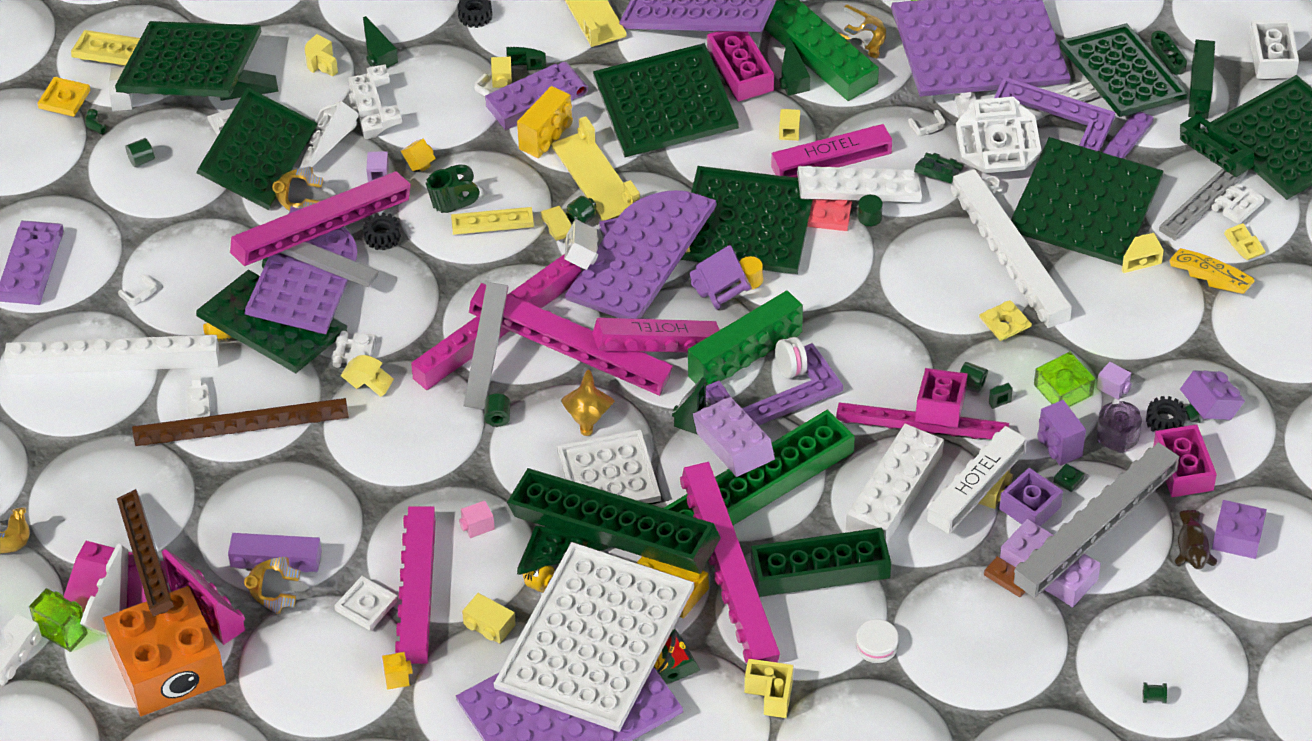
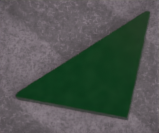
M535 526L517 567V574H525L545 566L560 563L571 542L597 551L612 547L549 527Z

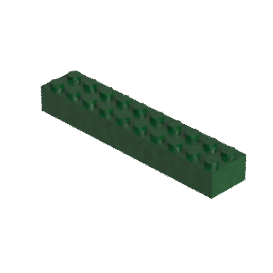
M527 468L507 501L509 508L516 518L701 574L721 539L714 523Z

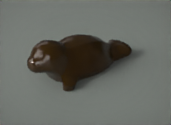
M1196 510L1181 511L1179 515L1183 526L1178 535L1180 554L1175 559L1176 566H1181L1185 562H1188L1197 570L1204 568L1206 563L1215 566L1217 559L1211 555L1207 534L1198 523L1200 512Z

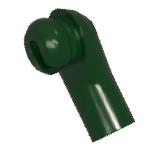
M89 109L85 115V125L89 129L103 134L106 127L98 122V111Z

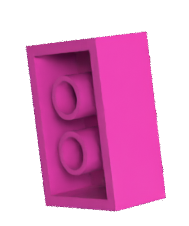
M925 368L917 397L915 422H921L925 425H942L946 428H958L966 395L968 374Z
M1198 425L1155 431L1153 447L1159 442L1179 456L1177 471L1166 480L1171 497L1214 491L1217 474Z

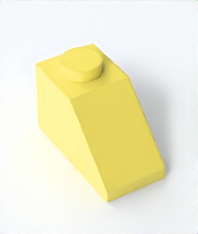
M1154 233L1134 238L1123 258V273L1162 264L1164 250Z

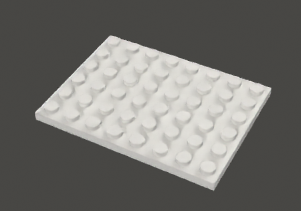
M571 542L497 676L494 688L620 732L694 589V582Z

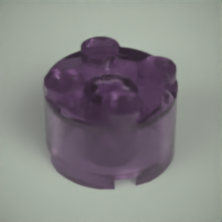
M1119 401V404H1112L1111 402L1104 405L1099 412L1097 441L1109 449L1116 450L1118 453H1125L1128 449L1134 447L1139 441L1142 425L1139 409L1125 401Z

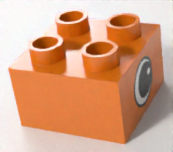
M189 586L170 592L174 607L170 608L166 613L153 617L146 601L103 617L110 650L140 717L226 684L220 651Z

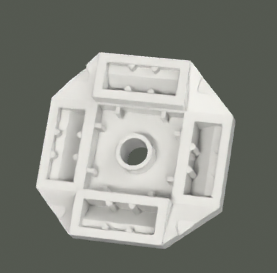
M1014 97L973 100L969 108L956 122L961 162L984 173L1025 170L1041 155L1036 117L1027 108L1019 104L1020 102Z

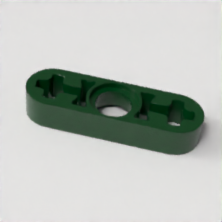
M1160 30L1153 32L1150 44L1168 70L1175 75L1185 73L1187 60L1170 36ZM1164 51H1172L1173 54H1165Z

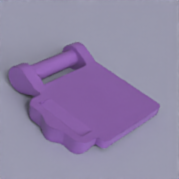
M730 245L697 264V269L690 272L693 288L702 298L709 295L716 310L721 308L723 303L741 292H747L752 289ZM739 280L741 281L739 285L735 286L734 288L717 297L716 294L733 285L734 283L738 282Z

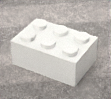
M1291 20L1252 21L1249 41L1256 78H1291L1297 75L1299 58Z

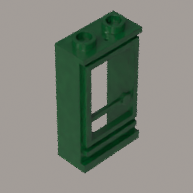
M1195 40L1191 65L1188 117L1199 114L1203 118L1208 119L1213 91L1215 41Z

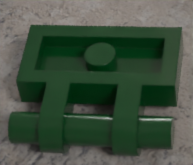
M926 152L924 158H921L915 164L914 172L952 184L953 176L958 175L959 171L962 172L964 164L958 163L953 158L949 160L940 157V154Z

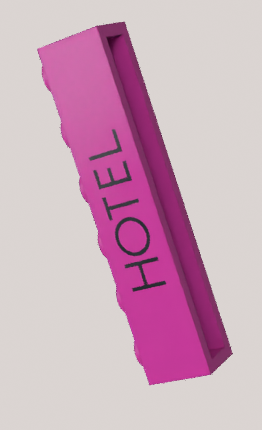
M880 124L772 152L771 167L775 175L798 178V166L839 168L892 154V138L885 125Z
M597 318L592 335L597 349L601 351L688 353L690 347L719 331V327L716 321Z

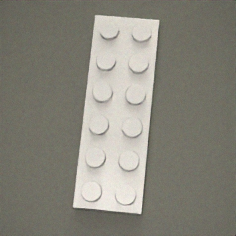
M798 166L797 174L801 199L860 200L861 197L868 194L876 195L882 201L921 202L922 199L919 176L914 170Z

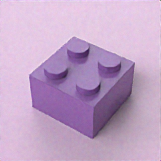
M1193 370L1180 388L1181 392L1203 419L1231 420L1245 402L1240 395V391L1230 383L1228 376L1221 371Z
M1061 400L1042 408L1037 437L1039 442L1046 446L1051 458L1055 459L1061 466L1082 457L1086 429L1066 402Z
M1028 468L1001 493L999 509L1020 524H1023L1028 519L1041 526L1061 508L1063 490L1031 468Z
M1223 500L1212 550L1256 559L1267 509Z

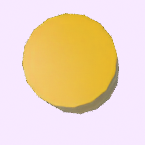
M751 256L741 259L739 263L752 286V290L760 287L763 283V265L761 260Z

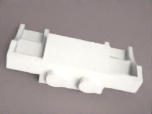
M386 64L366 68L367 74L348 77L351 91L349 94L350 104L355 105L353 110L359 114L358 119L364 140L375 138L385 129L402 124L398 105L382 107L376 89L378 86L390 83Z

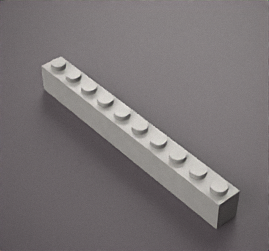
M1159 442L1153 448H1148L1143 457L1135 460L1125 473L1121 472L1111 485L1104 487L1098 497L1092 498L1082 511L1079 510L1075 513L1070 522L1064 523L1054 536H1049L1045 540L1043 546L1033 550L1025 562H1020L1014 570V583L1032 597H1037L1176 472L1179 456Z

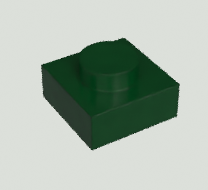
M1009 383L990 389L989 405L992 409L1011 402L1013 388Z
M1066 463L1054 476L1053 482L1072 492L1083 480L1084 473Z

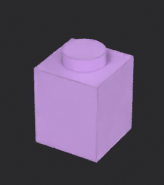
M368 152L366 168L368 182L389 174L388 152Z
M1109 362L1098 375L1097 389L1119 400L1124 393L1127 394L1132 386L1130 382L1131 373Z

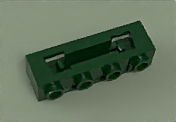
M1199 114L1180 124V140L1184 144H1187L1234 177H1238L1254 167L1253 150ZM1201 124L1208 128V133L1205 128H1200ZM1233 145L1240 149V151L1236 152Z

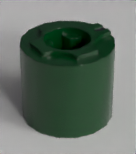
M146 138L125 145L128 158L134 167L155 159L152 146Z
M872 194L864 195L860 198L858 220L862 225L872 227L881 222L883 207L881 198Z
M965 362L960 373L968 374L966 389L979 393L986 382L988 370Z
M494 393L486 397L484 419L487 424L492 427H501L510 421V399L508 396Z

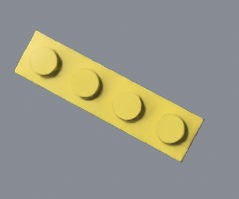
M532 207L451 214L453 235L534 227Z

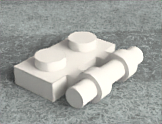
M1237 183L1234 186H1230L1223 196L1215 199V203L1211 208L1215 212L1224 208V216L1237 224H1241L1264 203V197L1250 188L1241 191L1242 186Z
M341 331L336 339L335 344L337 348L332 356L333 366L339 368L341 363L348 364L350 360L359 355L372 357L376 340L375 334L354 333L353 339H348V332ZM350 349V353H345L344 350Z

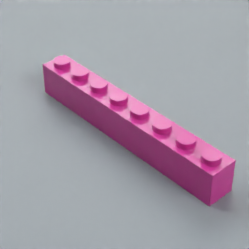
M408 506V515H404L403 526L404 529H407V532L402 534V545L406 547L405 550L401 551V563L404 564V568H400V582H403V586H399V600H402V604H398V618H401V623H397L396 633L397 636H400V641L395 642V653L405 652L406 661L411 660V664H428L436 527L435 507Z

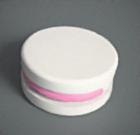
M797 337L779 340L776 344L775 355L782 375L786 378L804 375L807 370V356L802 342Z
M872 619L864 622L859 627L856 635L858 654L866 661L872 663H883L892 659L898 649V632L896 628L888 621L882 619Z

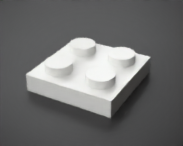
M361 576L334 607L336 612L371 631L396 604L398 598L394 593Z

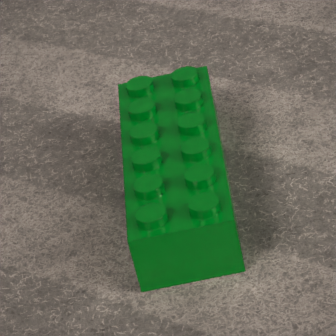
M786 290L688 349V377L695 384L702 377L706 378V386L719 380L721 382L733 376L742 368L748 367L757 359L766 356L776 348L779 340L798 337L802 333L803 304Z

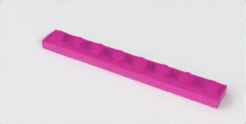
M841 402L838 404L836 418L844 423L854 422L867 426H885L886 428H902L904 424L932 434L961 435L974 439L986 438L992 440L996 432H1000L1005 426L1009 428V423L965 417H960L958 428H946L935 424L925 425L921 422H915V411Z

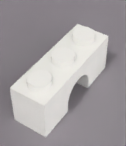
M16 613L3 629L6 643L11 646L0 650V685L2 686L9 679L13 678L16 669L21 663L26 661L29 652L41 640L38 623Z

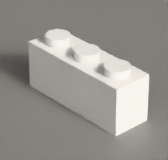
M575 219L566 235L565 260L585 270L588 269L590 264L593 265L598 257L596 253L599 240L597 238V229Z

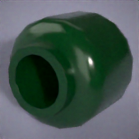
M579 196L567 205L566 216L572 224L575 219L586 224L596 216V203L592 198Z

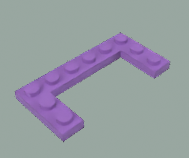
M1008 77L1003 78L994 97H1014L1020 102L1019 104L1087 125L1079 146L1100 151L1115 118V112Z
M813 343L804 346L807 356L806 373L811 379L810 381L742 408L758 426L843 391V384ZM720 380L706 386V402L709 406L731 397Z

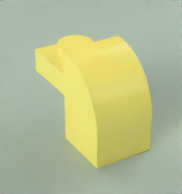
M316 34L305 45L307 68L312 73L320 69L323 73L334 76L338 73L337 60L333 57L332 42Z
M359 355L350 360L341 374V377L356 389L366 384L380 397L387 392L394 378L380 368L382 362L367 355Z

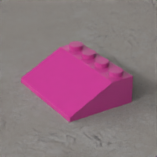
M85 541L76 557L62 599V608L84 613L90 597H95L99 587H97L99 579L104 578L107 574L106 565L115 548ZM128 552L127 608H130L147 600L133 553ZM160 560L166 581L168 583L164 561Z
M166 549L162 551L170 591L173 592L189 586L210 632L223 645L245 631V617L239 609L235 610L231 606L229 599L226 596H221L212 582L208 583L199 569L195 570L189 563Z

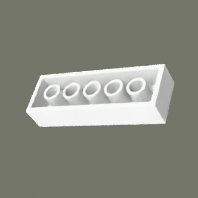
M904 424L848 511L846 530L852 532L882 527L887 544L943 456L944 439Z

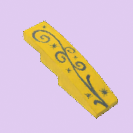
M1180 248L1169 260L1171 267L1188 270L1190 277L1207 280L1209 287L1244 294L1255 282L1253 277L1237 268L1198 252Z

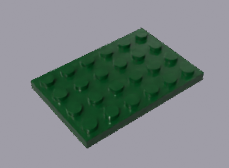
M1127 23L1060 41V48L1119 117L1187 99V91Z
M247 87L196 173L269 210L276 198V193L272 188L273 183L278 181L283 174L292 171L318 123Z
M249 269L197 309L196 316L295 374L333 344L341 331H347V325L335 318L332 319L327 333L322 334L245 315V308L260 277Z

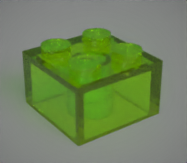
M1069 351L1035 369L1034 386L1051 404L1064 400L1071 407L1093 395L1095 378Z
M46 588L29 605L32 620L38 623L41 636L69 652H72L88 634L87 628L80 624L83 617L82 607L75 601L71 602L65 599L57 591L53 592Z

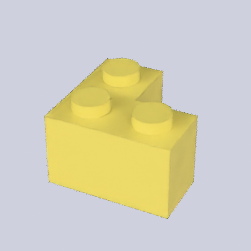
M748 659L744 693L764 696V715L787 717L793 684L794 665Z

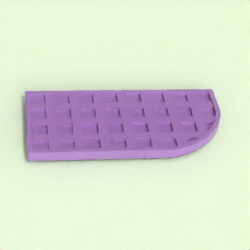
M674 190L651 194L634 202L617 218L598 246L596 252L598 257L593 265L590 264L587 270L582 269L565 294L566 300L617 318L641 319L717 206L716 200L688 191Z
M291 207V209H290V211H289L288 214H290V213H292V212H295V211H297V210H300V209H299V208H295V207ZM344 226L306 241L355 262L357 260L355 240ZM279 252L268 257L245 308V315L326 334L349 280Z

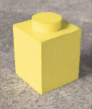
M491 57L493 88L512 84L511 57Z
M781 109L779 140L799 141L800 110Z

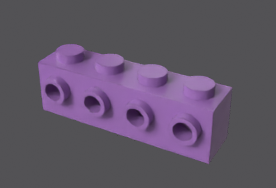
M232 533L228 557L230 567L239 569L254 568L266 560L287 557L289 558V565L294 569L302 572H318L322 548L319 537Z

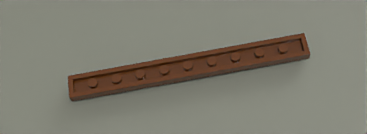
M346 398L132 426L135 446H146L224 434L349 418Z
M137 489L116 499L148 607L154 617L158 614L166 613L170 608L174 607L141 497Z

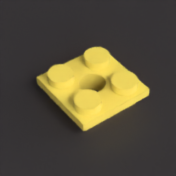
M1011 300L979 314V318L1000 341L1032 327V323Z

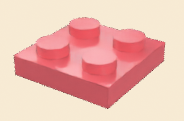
M813 199L808 227L848 231L853 200Z

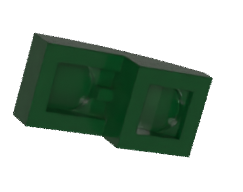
M506 47L507 57H511V66L527 65V70H543L546 68L545 52L525 47Z

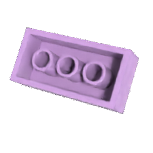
M731 397L693 413L697 434L736 477L775 460L771 439Z
M1026 519L1001 546L1000 558L1016 567L1020 562H1025L1033 550L1043 546L1049 536L1054 535ZM1083 554L1044 590L1074 607L1098 580L1101 563Z

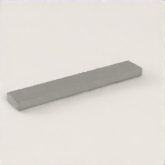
M1222 168L1159 226V231L1176 241L1215 203V199L1223 196L1230 186H1234L1247 175L1248 170L1240 176L1234 177Z
M307 242L280 252L368 288L378 276V270Z
M487 282L464 407L485 410V399L489 392L508 285Z

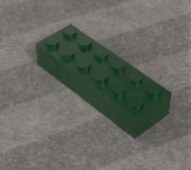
M882 527L751 546V565L759 597L890 579L891 559Z

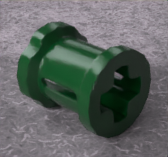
M1143 682V703H1147V701H1162V703L1166 704L1167 683L1148 685L1147 682Z

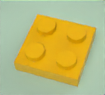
M53 77L37 103L38 108L75 117L91 91L90 85Z

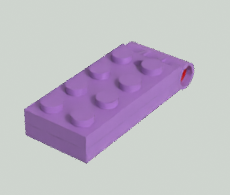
M561 62L558 65H551L485 95L486 107L501 126L508 130L517 125V121L550 86L570 94L571 100L584 96L588 91V86L567 62Z
M21 221L0 280V302L40 305L60 241L63 237V224Z

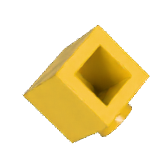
M424 138L414 141L401 150L412 171L420 169L422 172L431 167L430 162L436 159L433 155V149L426 143Z
M405 652L382 655L387 690L410 686L408 674H413L411 660L406 661Z

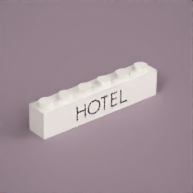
M1007 426L1000 432H996L991 442L981 448L977 457L971 459L966 468L961 473L956 474L953 482L943 488L940 496L929 503L927 507L928 522L950 534L1001 477L1026 452L1027 438Z

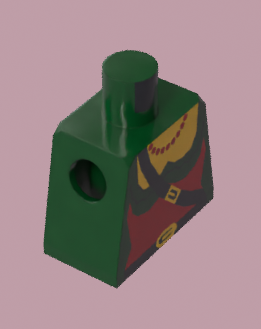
M673 629L653 666L666 684L673 683L700 671L684 640L677 630Z

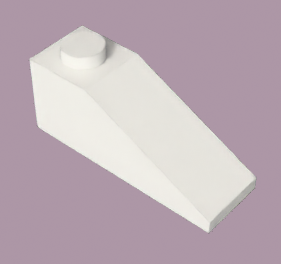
M125 66L111 67L109 97L112 111L132 110V93H119L115 89V84Z

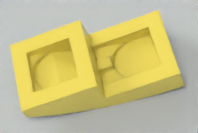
M556 206L540 211L541 217L548 225L549 233L556 241L566 238L572 225L562 208Z
M1244 223L1225 230L1224 235L1244 259L1250 260L1265 254V250L1256 235L1251 236Z

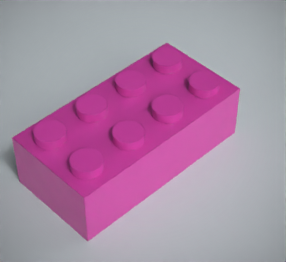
M716 31L707 34L708 52L738 102L774 91V73L748 32Z

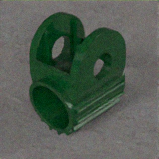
M458 164L446 169H439L426 179L427 182L425 184L434 209L436 208V211L441 213L453 212L456 209L473 204L479 198L480 191L478 186L472 182L474 174L469 166ZM459 174H460V175H463V177H462L460 180L458 179V176H457V175H459ZM463 192H469V194L464 197Z

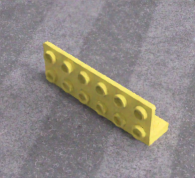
M565 0L591 47L627 36L608 0Z
M586 116L579 118L578 133L553 142L552 148L584 195L594 200L597 206L595 208L601 220L618 218L627 207L640 200V193L631 180L623 183L595 143V128Z

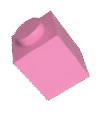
M485 500L461 509L459 523L461 529L467 531L470 538L495 529L493 514Z

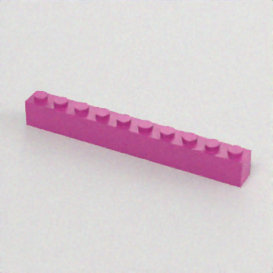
M395 171L231 237L230 253L245 267L409 200L411 184Z
M563 254L509 294L525 302L532 303L534 306L543 308L571 287L581 273V267L565 260V254ZM476 316L411 362L413 379L424 389L428 390L472 359L480 317ZM501 327L499 338L508 333L509 330Z
M484 283L480 284L470 301L469 313L477 317L481 316L486 284ZM507 294L501 324L502 328L656 395H661L670 378L672 365L649 356L645 352L598 350L592 335L593 331L589 328L580 326L569 319H564L548 310H543L532 303Z
M705 462L684 467L683 474L680 477V484L682 489H686L688 494L687 503L689 508H693V517L714 523L721 537L708 561L710 565L714 566L716 571L714 576L716 583L721 585L722 600L724 604H728L730 622L736 626L737 641L743 645L744 660L746 663L748 659L778 663L780 657L779 649L710 463Z

